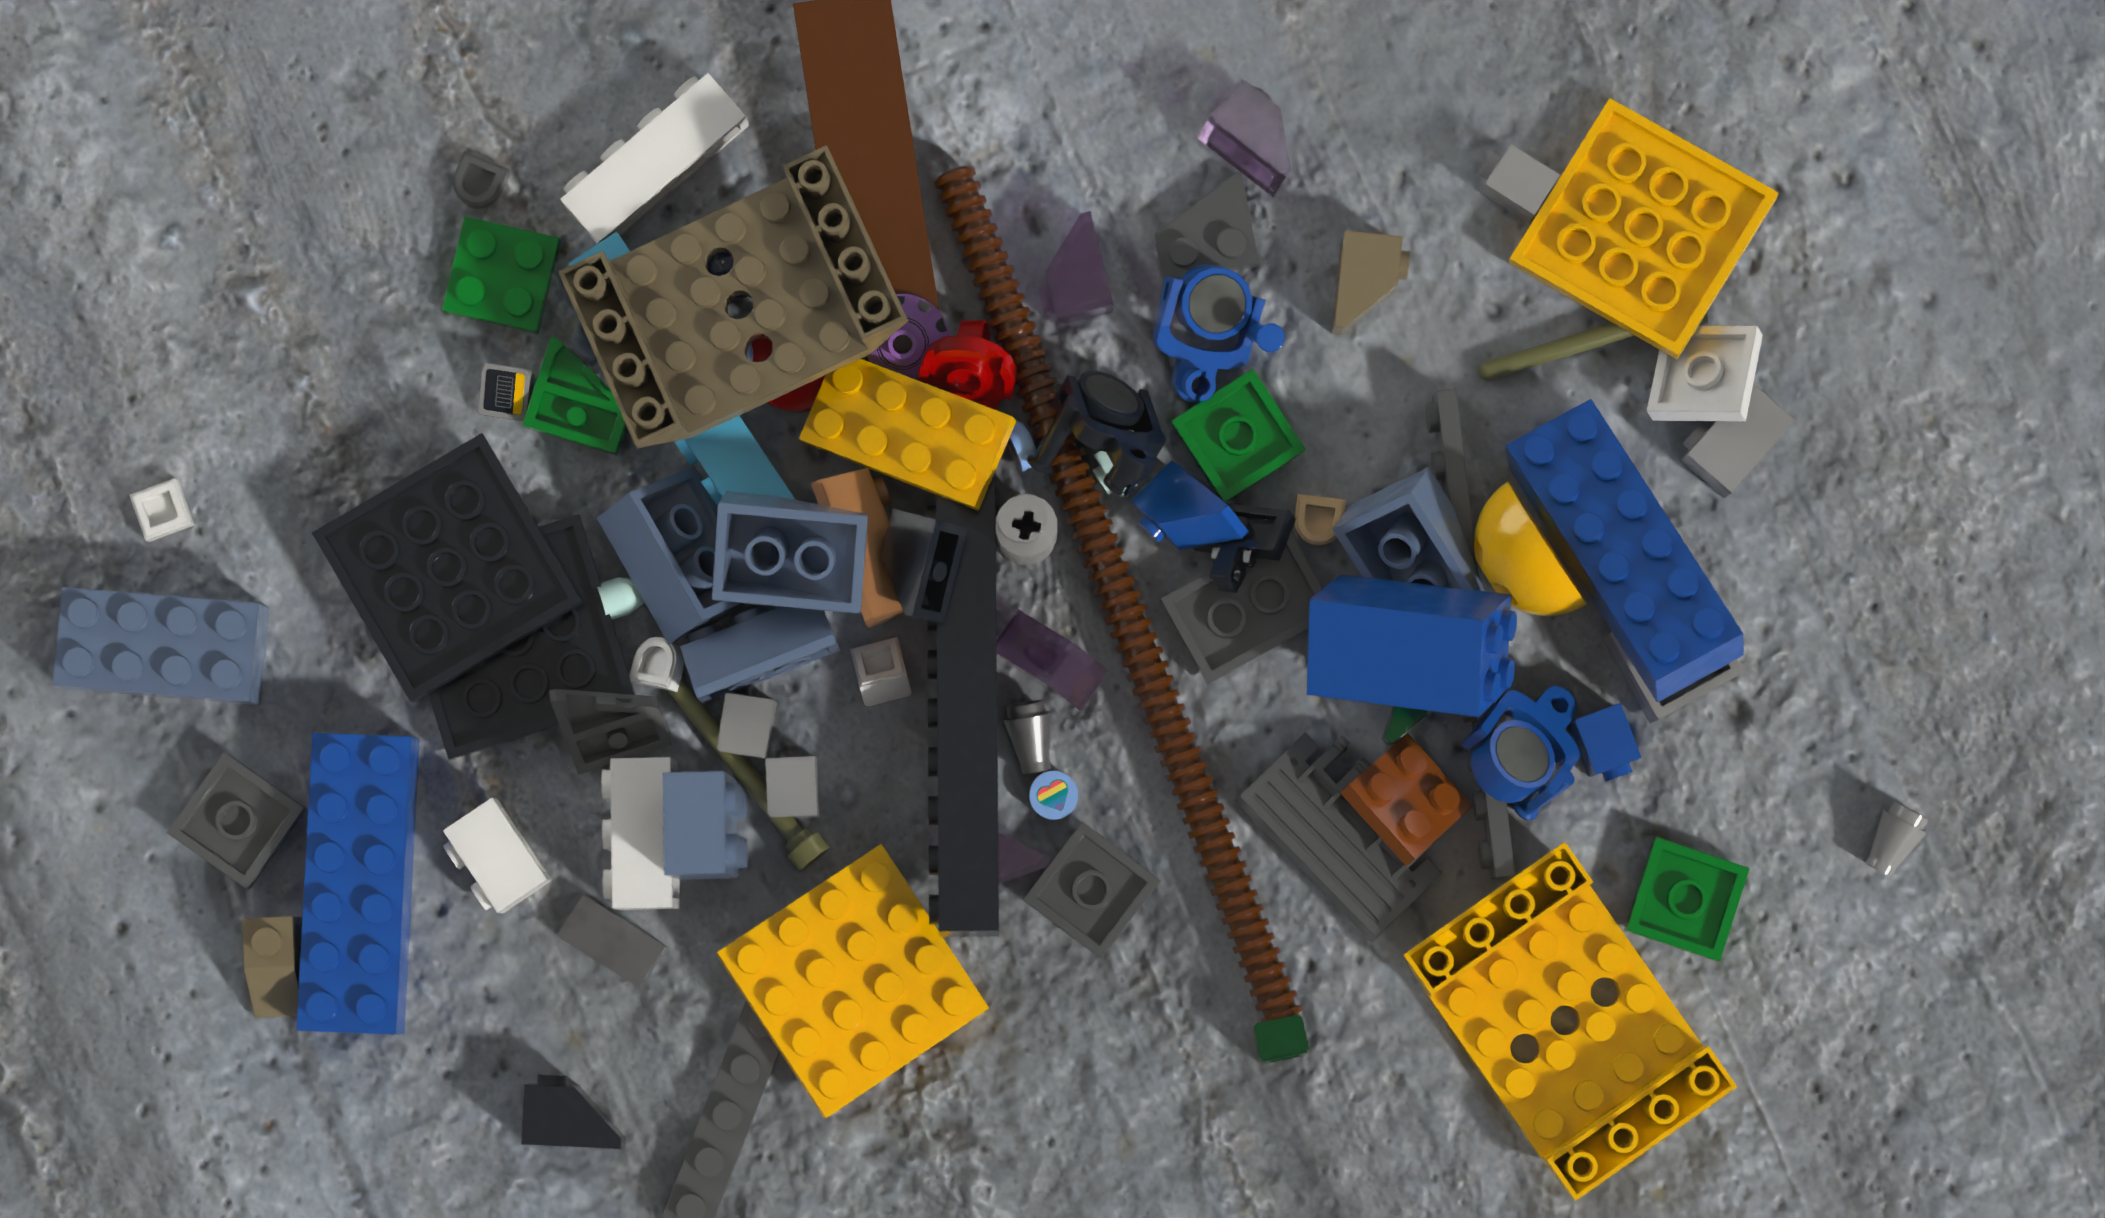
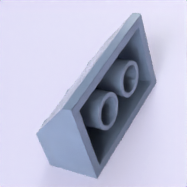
M695 466L629 492L597 517L598 522L669 645L687 637L692 632L714 624L748 604L712 600L718 506L701 483L703 479Z
M782 606L763 614L760 607L747 610L733 617L735 625L718 632L714 625L699 629L687 635L690 643L680 646L697 699L704 705L725 697V693H736L841 651L825 610Z

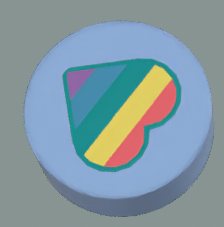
M1017 420L1006 446L1017 468L1023 472L1032 468L1027 462V456L1035 454L1037 450L1028 430L1022 422Z
M1047 771L1033 781L1030 787L1029 799L1032 808L1039 816L1048 820H1059L1067 817L1075 809L1078 801V789L1073 779L1061 771Z

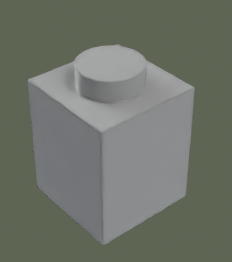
M1510 144L1504 155L1494 151L1483 168L1480 176L1487 181L1480 193L1529 224L1560 174L1513 144Z

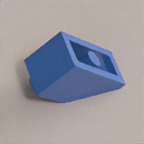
M1173 460L1131 500L1132 504L1143 516L1138 522L1141 528L1157 543L1165 538L1179 550L1242 539L1249 532L1224 501Z

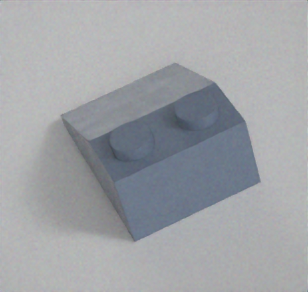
M1429 467L1351 504L1332 529L1362 577L1484 591L1455 508Z
M726 492L718 502L712 600L860 614L862 610L868 514L779 496Z

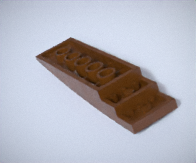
M812 0L793 3L815 150L826 145L828 146L895 293L921 297L939 310L891 0ZM899 335L893 341V347L899 353L909 351L912 346L911 339L906 335Z

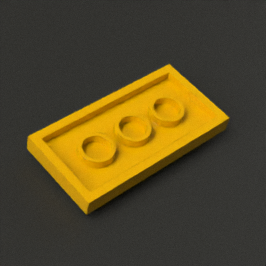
M859 359L825 376L799 440L809 446L979 511L1016 424V420L1013 416Z

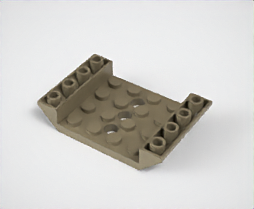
M827 145L783 165L782 167L787 178L626 254L610 260L604 251H601L558 271L637 448L695 437L871 354L908 322L907 316ZM721 252L732 255L734 259L733 267L727 274L715 276L709 273V261L714 255ZM740 295L752 298L753 309L748 316L742 319H734L728 315V305L733 298ZM760 338L770 340L773 344V351L767 360L753 362L748 359V347L754 340Z

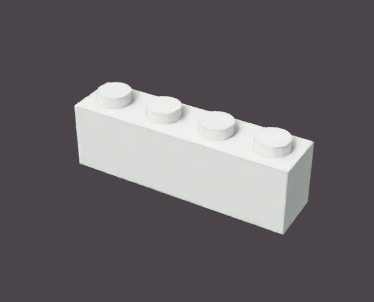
M709 73L700 80L694 76L683 83L674 93L677 99L663 111L660 108H656L648 113L637 125L640 130L626 143L622 139L613 143L601 155L602 164L590 174L586 171L580 172L564 187L566 194L560 199L561 202L596 244L615 232H618L620 236L749 126L746 115Z

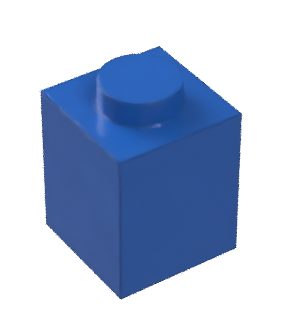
M1621 703L1580 717L1569 723L1589 777L1602 773L1604 781L1607 782L1633 772L1630 762L1642 758Z

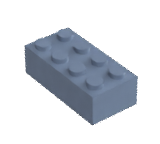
M62 587L52 685L69 690L260 705L269 608L260 603Z
M725 771L663 772L664 875L680 880L739 878V868H748L747 838L739 835L738 819H747V791L738 785V780Z

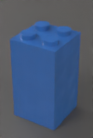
M1339 575L1309 599L1307 695L1479 717L1513 683L1515 664L1513 659H1508L1509 641H1512L1515 636L1517 615L1515 611H1510L1511 595Z

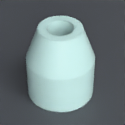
M614 578L601 582V586L597 587L605 615L610 614L612 620L630 615L645 603L631 578Z

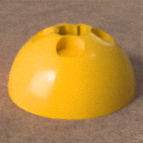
M1507 481L1488 499L1476 524L1474 552L1476 561L1497 593L1511 595V607L1525 613L1555 616L1570 613L1586 606L1587 602L1571 575L1516 491Z

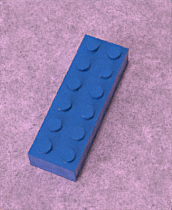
M1592 399L1506 444L1509 470L1657 703L1744 655V634Z
M312 733L296 1031L405 1034L419 739L410 736Z

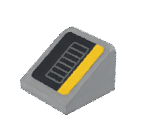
M483 363L478 414L524 421L534 383L535 374L532 370Z

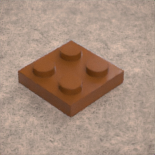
M1408 733L1340 792L1405 866H1408L1473 807L1471 802Z

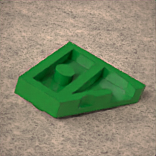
M551 336L522 425L534 431L617 456L627 425L611 389L558 338Z

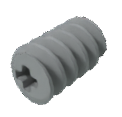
M1020 494L1010 498L1000 507L996 517V542L1000 552L1009 561L1019 565H1033L1043 561L1053 551L1057 541V517L1053 508L1044 499L1033 494ZM1024 521L1033 523V530L1035 532H1031L1029 540L1020 538L1018 529L1023 527Z

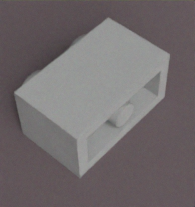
M1753 384L1746 421H1714L1709 427L1701 422L1682 443L1689 450L1680 461L1725 498L1739 486L1793 424L1795 419Z

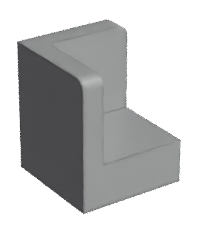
M725 693L717 749L723 753L751 756L762 760L769 758L777 702L773 699Z
M815 756L765 758L768 815L772 818L819 817L817 758Z

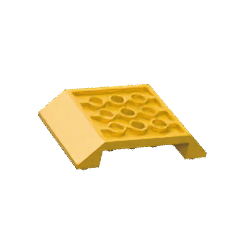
M1563 842L1404 953L1403 957L1428 999L1535 1152L1573 1200L1577 1201L1737 1088V1085L1711 1048L1701 1044L1590 886L1593 880L1567 843ZM1600 978L1610 979L1617 988L1615 1001L1605 1007L1597 1005L1591 997V987ZM1560 1006L1570 1007L1577 1016L1576 1028L1566 1035L1557 1033L1551 1025V1015ZM1520 1034L1530 1035L1537 1043L1536 1056L1527 1063H1520L1515 1060L1510 1050L1513 1039Z

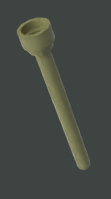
M1707 313L1705 314L1699 326L1708 323ZM1609 323L1485 361L1479 367V375L1484 380H1493L1635 335L1614 323Z
M681 678L678 691L667 690V692L788 841L785 847L790 852L787 856L799 872L805 870L830 849V846L818 832L813 834L809 828L803 830L794 817L772 818L768 815L766 782L744 755L723 753L717 749L720 725Z

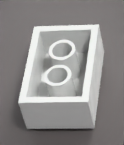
M671 757L610 758V770H602V798L611 802V819H604L602 823L603 849L611 851L612 869L603 870L604 899L612 900V909H680V879L664 875L663 772H678V762Z

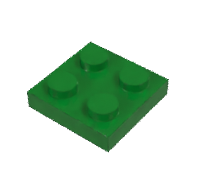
M464 216L442 311L451 315L539 334L561 240L559 237Z
M1254 369L1249 370L1215 392L1208 400L1201 401L1171 421L1174 430L1212 488L1225 503L1306 451Z
M1653 837L1624 931L1720 962L1750 868L1658 837Z

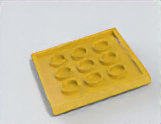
M1609 98L1509 258V264L1678 360L1770 211L1779 192Z
M882 844L715 953L824 1119L989 1009L944 938L939 936V931L935 924H929V915Z

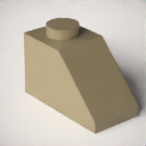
M1344 230L1340 244L1331 334L1341 335L1390 296L1398 285V279L1407 280L1410 251L1402 250L1403 236Z
M282 916L242 919L244 971L255 1018L297 1016L302 917Z

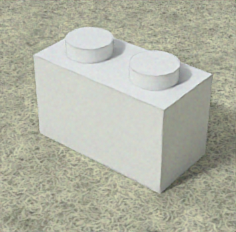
M490 798L443 830L449 839L443 845L446 853L459 870L464 866L468 868L476 880L470 888L485 910L494 907L497 913H505L552 881L500 801L496 798Z

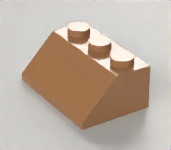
M867 467L812 482L811 486L819 505L868 514L861 610L867 628L871 629L904 616V611L881 558L886 532L889 527V520L883 506L892 503L882 476L872 479Z

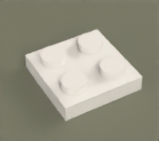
M1698 326L1678 360L1659 350L1647 407V413L1653 421H1746L1763 337L1758 326Z

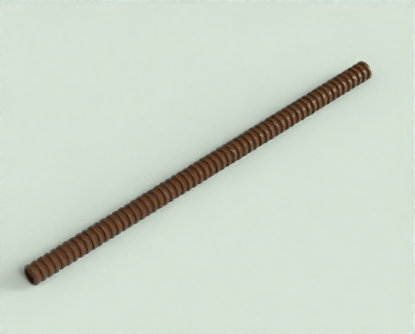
M969 166L955 168L940 175L934 182L936 189L943 192L940 195L941 203H947L948 208L945 210L946 216L952 217L954 220L951 223L952 231H958L959 236L956 238L957 244L964 246V250L961 252L962 257L970 261L967 269L969 273L975 274V278L972 280L974 287H980L981 292L978 294V298L980 301L986 302L987 306L983 310L985 315H991L992 320L989 322V326L991 329H996L998 333L994 336L996 343H1002V349L1011 355L1017 367L1015 385H1018L1019 391L1016 392L1018 399H1023L1025 402L1022 410L1023 413H1029L1030 415L1027 423L1030 428H1035L1036 433L1033 434L1034 441H1040L1041 443L1058 415L1050 406L1057 394L1055 386L1058 385L1056 377H1051L1049 374L1053 368L1051 363H1045L1044 358L1047 357L1046 350L1040 349L1038 346L1042 340L1040 335H1034L1033 333L1036 325L1034 321L1028 320V316L1031 314L1030 309L1022 305L1025 297L1023 293L1017 292V288L1020 286L1018 279H1012L1011 274L1014 273V268L1012 265L1006 264L1009 256L1007 251H1001L1000 246L1003 245V240L1001 237L995 236L998 227L996 223H990L989 219L992 217V212L984 207L987 199L985 195H979L978 191L981 189L980 181H974L973 179L976 171L974 167ZM1071 430L1051 463L1053 475L1049 477L1051 484H1057L1056 498H1062L1064 502L1060 505L1062 512H1067L1069 515L1066 523L1067 526H1073L1074 532L1071 534L1072 539L1079 541L1080 546L1077 547L1078 554H1084L1086 559L1082 562L1084 569L1089 568L1091 572L1088 580L1090 583L1095 582L1097 587L1093 593L1095 597H1101L1102 603L1099 604V608L1101 611H1106L1108 615L1104 621L1106 625H1112L1114 630L1110 633L1111 639H1117L1119 643L1115 649L1117 654L1122 653L1124 656V660L1121 661L1122 667H1128L1130 674L1126 676L1128 682H1134L1136 688L1132 690L1133 695L1139 696L1141 700L1138 708L1140 711L1145 710L1147 717L1143 718L1145 725L1150 724L1153 730L1149 732L1150 739L1156 738L1158 745L1154 749L1156 753H1161L1163 756V760L1160 761L1161 767H1167L1169 774L1165 776L1167 782H1173L1175 788L1171 790L1172 795H1178L1180 800L1177 808L1185 812L1186 817L1182 818L1184 825L1189 824L1192 830L1188 832L1189 839L1195 838L1197 845L1193 849L1195 853H1201L1203 860L1199 861L1200 867H1206L1208 874L1204 876L1206 882H1212L1214 888L1210 890L1211 895H1217L1220 902L1216 904V908L1218 911L1223 910L1225 915L1221 921L1223 925L1228 924L1231 930L1227 933L1228 939L1234 938L1236 946L1232 949L1234 954L1240 953L1242 959L1238 962L1239 967H1245L1247 971L1244 980L1245 982H1251L1253 989L1249 991L1251 997L1256 996L1259 1002L1255 1005L1257 1011L1262 1010L1264 1018L1260 1021L1266 1022L1300 1015L1299 1012L1303 1011L1302 1005H1296L1294 998L1298 996L1296 990H1290L1288 983L1292 982L1290 975H1284L1282 969L1286 968V964L1284 961L1279 962L1277 954L1281 951L1279 947H1273L1271 940L1275 939L1274 933H1268L1266 925L1269 924L1268 918L1262 919L1260 911L1264 910L1261 903L1257 904L1254 897L1258 896V892L1256 889L1251 890L1249 882L1252 881L1251 875L1246 876L1243 868L1247 867L1245 860H1239L1237 854L1241 853V849L1239 846L1234 847L1232 842L1236 836L1234 832L1229 833L1226 825L1230 824L1229 818H1223L1221 811L1225 809L1223 803L1217 804L1215 797L1219 795L1218 790H1212L1210 786L1213 777L1211 774L1206 775L1204 768L1208 766L1206 760L1201 761L1198 755L1202 752L1200 746L1195 747L1193 740L1197 736L1195 732H1189L1187 726L1191 724L1189 717H1183L1184 703L1178 704L1176 699L1180 695L1179 690H1173L1171 683L1174 681L1173 675H1167L1165 670L1169 666L1167 660L1162 661L1160 658L1163 649L1161 646L1156 647L1154 640L1158 638L1156 632H1150L1148 627L1152 624L1150 618L1144 617L1143 612L1146 611V606L1144 603L1139 604L1137 599L1141 596L1139 589H1133L1134 575L1128 576L1126 570L1130 568L1128 561H1123L1121 555L1124 554L1123 547H1117L1115 543L1119 539L1118 534L1111 532L1110 527L1113 526L1112 519H1106L1104 514L1108 511L1106 504L1101 505L1099 502L1102 493L1100 490L1095 491L1093 485L1097 481L1095 476H1089L1088 471L1091 469V465L1089 462L1083 461L1082 457L1086 454L1084 448H1078L1077 442L1079 440Z

